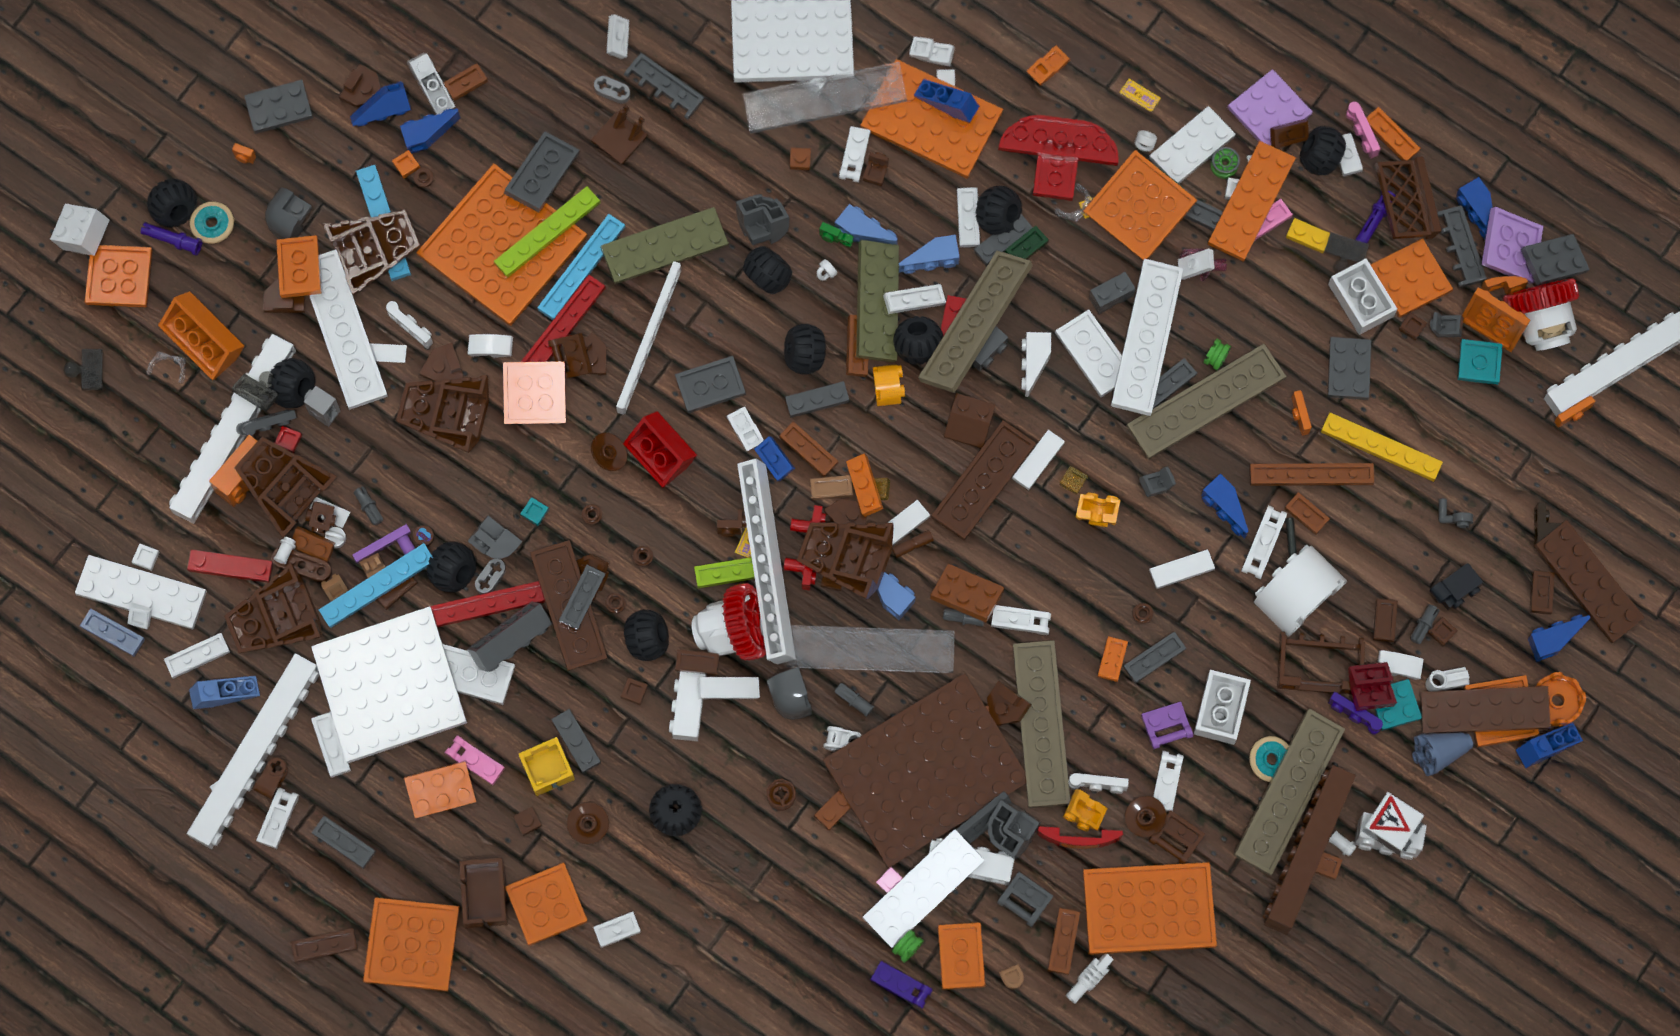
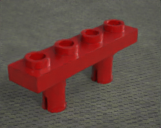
M814 505L813 517L810 521L792 518L790 531L807 533L810 523H825L826 513H823V506ZM785 558L784 570L801 572L803 575L802 589L810 590L811 584L815 585L817 572H813L812 569L799 563L797 559Z

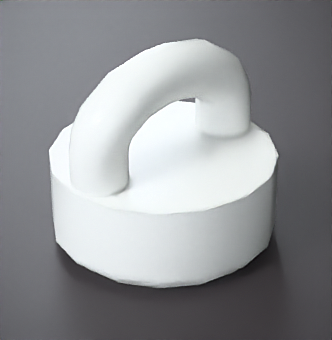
M1139 131L1135 145L1141 151H1151L1154 148L1157 137L1151 132Z
M824 259L819 263L820 267L816 273L819 280L824 281L829 277L832 279L837 275L836 269L829 261Z
M332 527L329 531L325 532V538L335 542L334 548H340L345 544L346 535L341 528Z

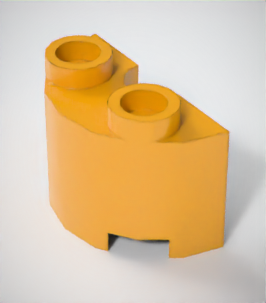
M902 365L873 367L877 406L901 404V397H905L904 385H900L899 378L903 377Z
M1095 493L1080 494L1076 513L1078 520H1089L1088 524L1100 527H1108V523L1115 526L1120 505L1119 498L1107 496L1106 499L1098 498L1099 495Z
M1076 789L1063 818L1077 823V828L1086 832L1089 829L1098 831L1107 808L1098 801L1090 799L1089 795L1081 789Z

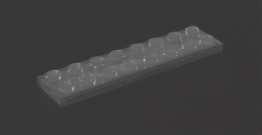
M900 62L743 93L750 133L907 102Z
M791 625L796 660L787 662V667L953 673L955 631Z

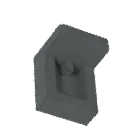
M1434 312L1433 318L1430 321V328L1437 337H1462L1463 317L1461 315H1441L1439 312Z
M1168 466L1162 468L1159 472L1144 475L1139 479L1147 497L1166 493L1176 485L1174 476Z

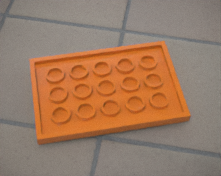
M896 59L863 119L860 128L870 130V133L968 179L1000 119L1003 109L972 95L980 107L971 122L953 118L916 98L914 94L923 79L958 90L961 89Z
M1210 862L1083 869L1089 955L1217 947Z

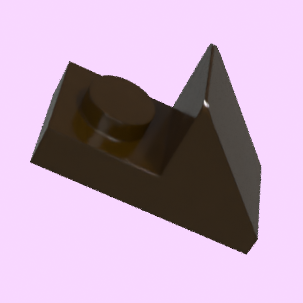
M1538 502L1534 508V545L1561 524L1546 523L1549 522L1550 512L1546 509V503Z

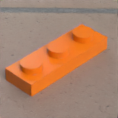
M1378 107L1366 117L1372 131L1402 161L1410 160L1420 151L1421 148L1381 108Z
M862 454L846 461L862 515L866 517L882 510V502L867 455Z

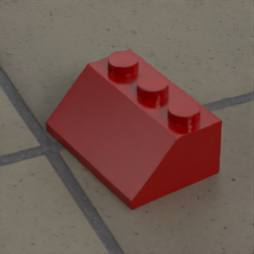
M658 411L644 416L623 443L662 488L685 471L697 457V454Z

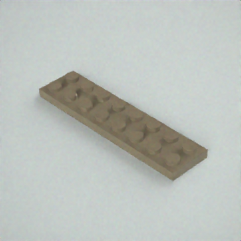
M996 251L919 375L920 382L955 393L1033 265L1030 260Z
M1262 344L1153 408L1151 416L1143 414L1128 423L1126 427L1149 460L1285 380L1286 375L1266 345Z
M1055 641L1013 644L1017 694L1032 704L1020 721L1028 808L1065 806L1070 802Z
M1311 709L1306 710L1233 854L1235 857L1269 876L1273 874L1345 728Z

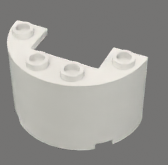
M1306 545L1300 550L1299 555L1294 553L1286 561L1288 564L1283 569L1279 567L1272 574L1274 578L1266 587L1262 586L1255 593L1257 598L1254 603L1288 637L1330 595L1333 596L1347 583V580L1313 546Z

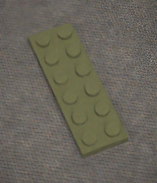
M713 207L603 244L600 248L613 282L617 284L670 266L673 261L679 263L728 246V241L716 210Z
M860 240L858 243L856 358L892 363L897 361V352L893 345V338L898 327V313L888 314L883 295L887 292L898 291L899 245Z

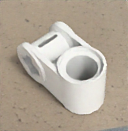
M828 726L827 741L823 748L836 752L849 744L852 739H857L862 735L859 732Z

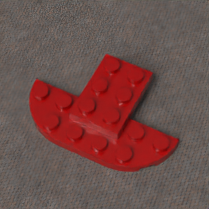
M1044 115L1027 116L1019 119L1011 127H1008L1000 140L998 149L1000 151L1038 155L1033 196L1073 201L1078 161L1118 166L1119 160L1114 140L1100 126L1083 120Z

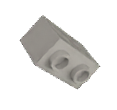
M317 386L306 393L304 404L308 413L329 427L340 413L336 399Z

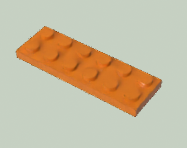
M1259 141L1207 245L1244 262L1296 157Z

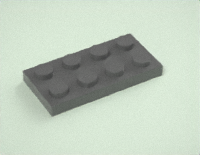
M544 132L505 188L504 194L539 213L579 155V149Z

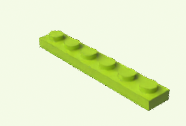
M586 186L494 260V264L508 278L598 206L600 200Z

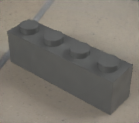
M531 601L467 650L480 670L491 672L497 669L499 663L503 660L513 657L515 651L519 648L529 645L531 639L535 636L545 633L547 627L552 622L541 604Z

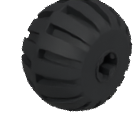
M1319 126L1313 129L1301 147L1300 161L1303 167L1316 175L1332 173L1338 167L1345 154L1346 141L1343 135L1335 128L1328 126Z
M173 178L166 179L164 182L161 181L151 189L148 195L147 208L154 221L164 227L173 228L190 220L192 213L197 208V197L189 184Z
M993 186L986 189L977 201L975 212L977 223L985 232L991 235H998L1004 232L1010 233L1014 229V222L1019 220L1022 213L1020 197L1015 191L1006 186Z
M760 246L753 249L744 261L743 271L747 277L769 294L781 292L788 286L791 280L792 269L789 264L768 247Z
M915 316L899 324L894 334L893 345L898 356L905 362L923 365L929 361L944 336L941 328L934 320L923 316L921 318Z
M800 324L788 331L784 342V358L789 369L803 375L814 373L822 367L826 356V341L823 332L819 328L811 324Z
M287 358L282 360V362L276 363L273 366L274 369H271L270 377L267 380L270 383V386H268L269 396L276 404L283 408L293 409L303 406L306 393L315 387L314 383L316 381L313 370L307 363L296 358Z
M458 542L443 543L433 551V558H429L430 564L427 565L428 578L441 591L448 593L461 591L470 583L475 575L474 572L477 567L476 558L473 552L464 544Z
M640 610L633 613L626 620L624 625L625 644L629 653L634 658L642 661H653L660 658L667 651L669 645L668 627L661 614L652 610Z
M671 784L659 789L652 797L649 806V815L653 825L660 832L669 836H682L689 833L697 826L702 814V806L697 794L691 788L681 784ZM674 805H678V808H681L678 809L676 813H674L673 810L670 809L673 808Z

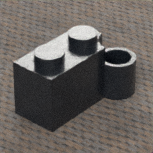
M1467 563L1445 580L1433 586L1429 592L1447 610L1452 607L1457 609L1465 603L1463 599L1469 595L1472 598L1481 591L1480 587L1483 581L1471 565Z

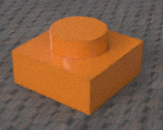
M237 143L234 144L232 151L236 160L242 163L249 162L253 164L256 159L254 150Z
M409 150L392 160L393 165L403 179L420 168V165Z

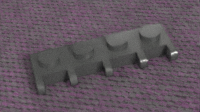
M642 53L638 55L624 73L626 77L634 73L641 78L638 84L640 87L648 83L657 91L654 97L657 99L663 94L672 100L671 109L674 110L678 105L687 111L684 116L687 120L704 101L702 95Z
M1462 205L1438 211V218L1443 217L1446 225L1445 228L1441 229V234L1448 233L1452 246L1446 248L1447 253L1455 252L1458 264L1452 267L1453 271L1461 270L1464 281L1458 283L1459 288L1484 282L1487 278Z

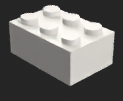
M1367 259L1331 276L1328 285L1359 335L1395 316L1397 307Z
M1210 670L1194 735L1234 745L1237 740L1251 680Z
M1364 812L1358 820L1354 845H1358L1359 849L1371 851V848L1380 850L1379 853L1385 855L1395 853L1362 832L1373 815ZM1423 825L1417 834L1413 832L1409 838L1412 843L1406 852L1402 850L1399 853L1401 858L1412 860L1413 857L1416 858L1423 848L1427 825Z

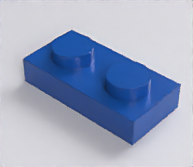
M772 436L767 437L754 448L777 481H781L795 469Z

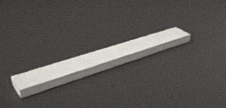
M673 261L617 403V413L622 415L627 411L680 276L681 265L678 262Z

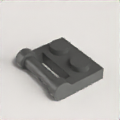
M1018 872L997 904L1007 907L1027 922L1026 924L1032 928L1052 900L1053 895ZM1013 894L1033 908L1035 912L1031 915L1008 899L1009 896Z

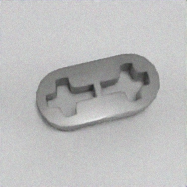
M607 76L596 78L594 88L598 95L620 104L628 102L630 99V89L627 85ZM606 83L608 88L600 89V85ZM622 90H624L625 95H621V97H618L617 92H621Z
M490 560L475 581V587L479 594L493 592L506 573V567L502 560ZM499 564L501 571H496L492 576V566H498ZM489 578V588H483L482 590L480 583H485Z

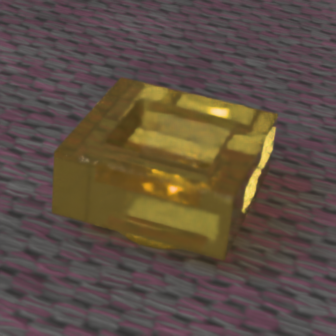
M1070 466L1059 485L1077 495L1088 476Z
M874 478L880 499L889 500L890 480L888 478Z

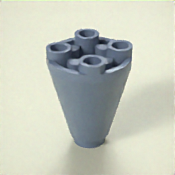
M1461 732L1421 734L1414 737L1415 752L1412 753V757L1416 764L1419 763L1425 775L1431 776L1469 752V749L1473 748V741L1468 733Z

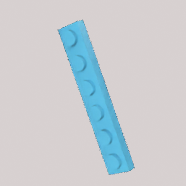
M372 165L356 170L370 216L377 217L379 214L391 213L376 166ZM406 258L388 270L391 281L411 275Z
M608 214L537 307L538 311L554 320L603 258L601 245L615 241L625 229V224Z
M423 543L319 609L328 626L332 628L427 568V565L430 564L429 558H433L432 554Z

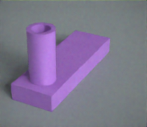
M406 524L354 553L352 556L355 562L359 564L360 561L398 542L403 553L406 555L415 549L408 537L411 531Z

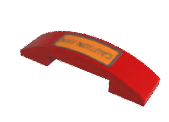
M1038 827L1037 835L1044 840L1071 849L1100 848L1119 841L1123 836V831L1102 830L1100 838L1059 836L1060 828Z

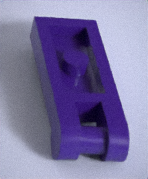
M1336 692L1333 693L1328 702L1334 711L1338 713L1343 712L1354 723H1362L1367 726L1370 734H1378L1383 726L1381 719L1366 710L1356 711L1353 702Z
M882 961L871 978L872 982L921 1009L926 1004L924 1002L926 997L930 996L933 991L930 987ZM914 989L920 991L917 997L911 995Z

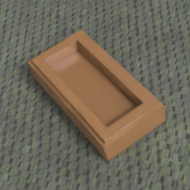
M850 475L810 479L812 500L853 497Z

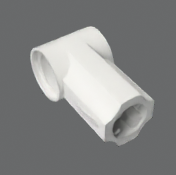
M1465 667L1447 671L1436 670L1427 678L1425 687L1429 692L1464 687L1470 684L1469 674ZM1432 679H1438L1441 682V686L1435 685Z

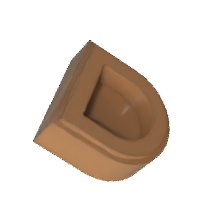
M1019 964L999 972L1003 984L1009 989L1019 988L1024 981V975Z

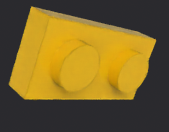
M1294 218L1286 238L1323 254L1331 233Z

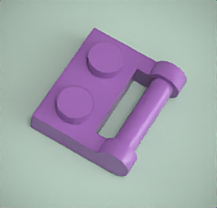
M1181 702L1141 714L1153 749L1160 748L1162 744L1184 737L1187 739L1193 737L1192 729ZM1182 725L1183 728L1160 737L1155 735L1156 732Z

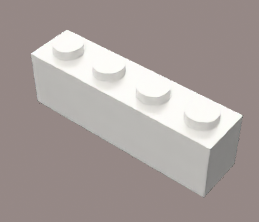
M680 672L679 680L675 679L674 692H678L677 700L672 702V712H675L674 720H670L669 732L672 733L673 739L698 742L703 699H698L697 678L706 677V674Z
M937 838L936 841L932 840L929 853L944 839ZM984 847L974 849L984 861L967 877L1009 886L1014 859L1002 851L996 854L991 853L990 849Z

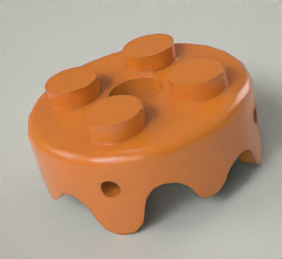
M1555 672L1542 678L1535 686H1548L1551 726H1566L1574 722L1582 713L1586 702V693L1583 692L1576 679L1564 676L1561 672ZM1552 697H1561L1563 704L1561 706L1554 705Z

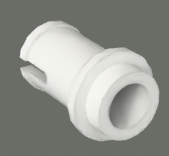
M284 537V539L280 540L281 545L276 556L273 558L278 563L284 565L287 563L292 549L296 548V541L289 537Z
M1335 831L1328 841L1340 849L1343 855L1350 856L1357 847L1354 845V841L1350 842L1338 831Z

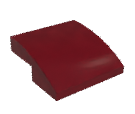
M1388 662L1350 666L1348 668L1350 688L1356 711L1394 707L1397 701L1391 686L1394 680Z

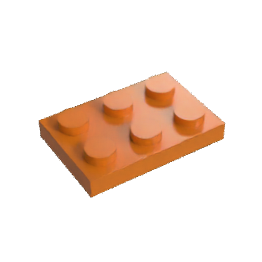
M317 235L278 239L277 257L280 297L322 294Z
M466 761L404 777L415 818L476 802Z
M981 923L938 925L942 990L985 987Z

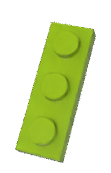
M752 557L694 567L698 588L755 579Z

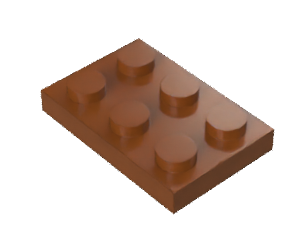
M948 564L933 589L930 599L987 623L1004 592V587Z

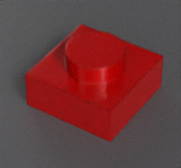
M282 426L274 443L294 453L302 434Z

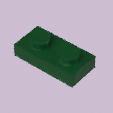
M1035 225L1005 249V253L1029 259L1049 242V239Z

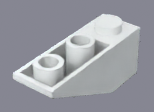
M422 53L407 61L411 72L436 115L446 109L455 107L427 53Z
M1027 332L1026 339H1022V351H1026L1025 358H1022V370L1025 371V378H1022L1021 389L1025 390V397L1030 395L1050 359L1051 333Z

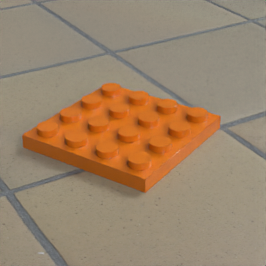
M1134 150L1083 212L1144 261V259H1149L1195 205L1197 199Z
M375 898L363 982L449 992L459 906Z

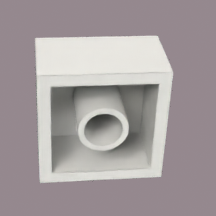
M65 204L50 240L63 250L95 256L109 219L97 209Z

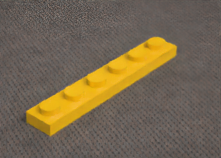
M1329 413L1321 431L1325 435L1433 482L1443 463L1436 458L1332 413Z

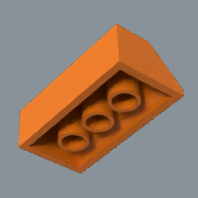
M190 291L174 297L158 324L212 380H215L232 365L245 347Z

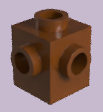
M313 501L312 508L307 509L305 521H308V526L312 527L311 531L323 533L324 530L329 531L330 527H334L336 515H333L334 506ZM322 514L324 519L319 522L317 517Z

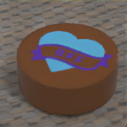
M419 526L414 530L413 539L418 546L424 543L428 547L434 541V533L428 526Z

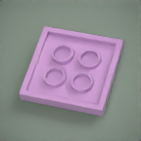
M1273 69L1227 107L1258 142L1262 141L1270 146L1271 127L1301 119L1306 120L1312 115L1311 109Z
M1498 207L1491 208L1482 265L1508 276L1527 278L1528 284L1534 283L1535 280L1521 249L1524 246L1541 242L1543 226Z

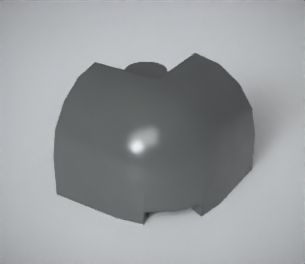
M283 187L279 188L269 202L265 212V221L270 232L279 239L299 237L303 231L301 224L312 210V206L296 197L292 191Z
M762 194L736 201V212L740 228L744 236L749 238L752 245L767 240L773 244L787 233L789 229V216L777 198L774 200L770 197H762Z
M488 515L468 539V542L484 555L497 559L511 555L522 542Z
M799 667L779 673L767 681L774 708L778 714L790 720L812 715L811 705L808 701L807 691Z
M1000 800L988 821V835L991 842L998 849L1015 859L1020 857L1032 842V837L1042 822L1026 813L1019 806L1006 800Z

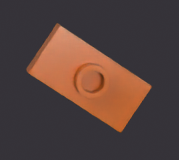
M1299 390L1293 392L1291 397L1294 406L1292 414L1294 420H1298L1301 435L1303 436L1308 435L1312 427L1302 391Z
M1588 396L1560 413L1554 423L1559 428L1572 419L1574 422L1584 416L1583 412L1592 408L1596 401L1592 396Z
M1108 636L1097 677L1118 682L1128 641Z

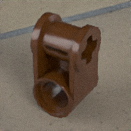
M281 758L271 759L258 778L254 791L273 800L277 789L281 788V784L288 774L287 764ZM280 765L281 768H282V770H281V771H278V770H277L276 773H275V770L273 769V767Z

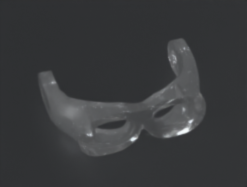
M1078 183L1075 184V187L1085 195L1083 207L1072 213H1065L1058 208L1054 210L1059 216L1077 222L1084 214L1083 210L1093 200L1088 191Z
M157 351L148 365L146 374L151 375L153 366L157 362L171 359L176 361L181 368L178 382L182 384L185 378L186 359Z

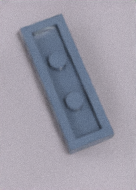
M91 608L80 625L82 629L135 657L145 640L144 637Z

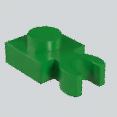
M822 222L819 228V236L829 243L840 242L844 246L851 248L854 236L843 233L841 229Z

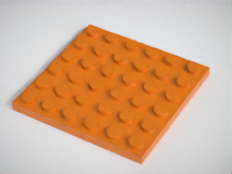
M493 164L416 253L429 265L511 326L588 236L587 233L574 224L507 278L494 264V260L556 210L545 203L538 213L505 195L504 190L513 177L496 164Z

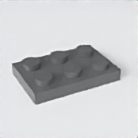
M302 80L244 95L255 134L313 118Z
M1574 234L1524 246L1521 249L1537 286L1584 274L1590 270Z
M1330 338L1327 397L1358 400L1369 399L1371 340Z
M733 356L675 374L687 413L746 395Z

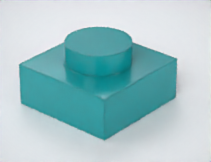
M531 497L520 515L536 526H539L549 511V507Z

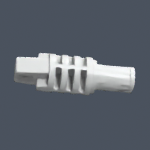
M1106 953L1099 960L1095 958L1078 976V982L1066 994V997L1076 1004L1087 990H1092L1109 971L1107 967L1113 961V958Z

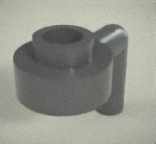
M1439 499L1438 520L1440 523L1457 524L1458 528H1468L1470 524H1473V514L1460 512L1447 515V499Z

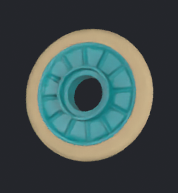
M219 202L201 204L194 210L190 218V229L196 238H201L202 242L208 244L225 240L234 227L232 212L227 206ZM210 218L217 219V225L214 227H208L206 223Z
M1268 736L1261 738L1254 744L1250 752V765L1257 777L1267 782L1271 781L1289 746L1284 740ZM1270 753L1276 757L1274 765H1270L1267 762V756Z

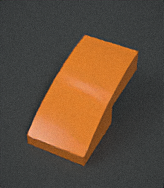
M1055 45L1043 58L1040 57L1027 70V73L1041 86L1070 61V58Z
M1517 276L1495 277L1484 280L1481 288L1488 292L1503 288L1507 295L1525 289L1528 280L1527 278Z

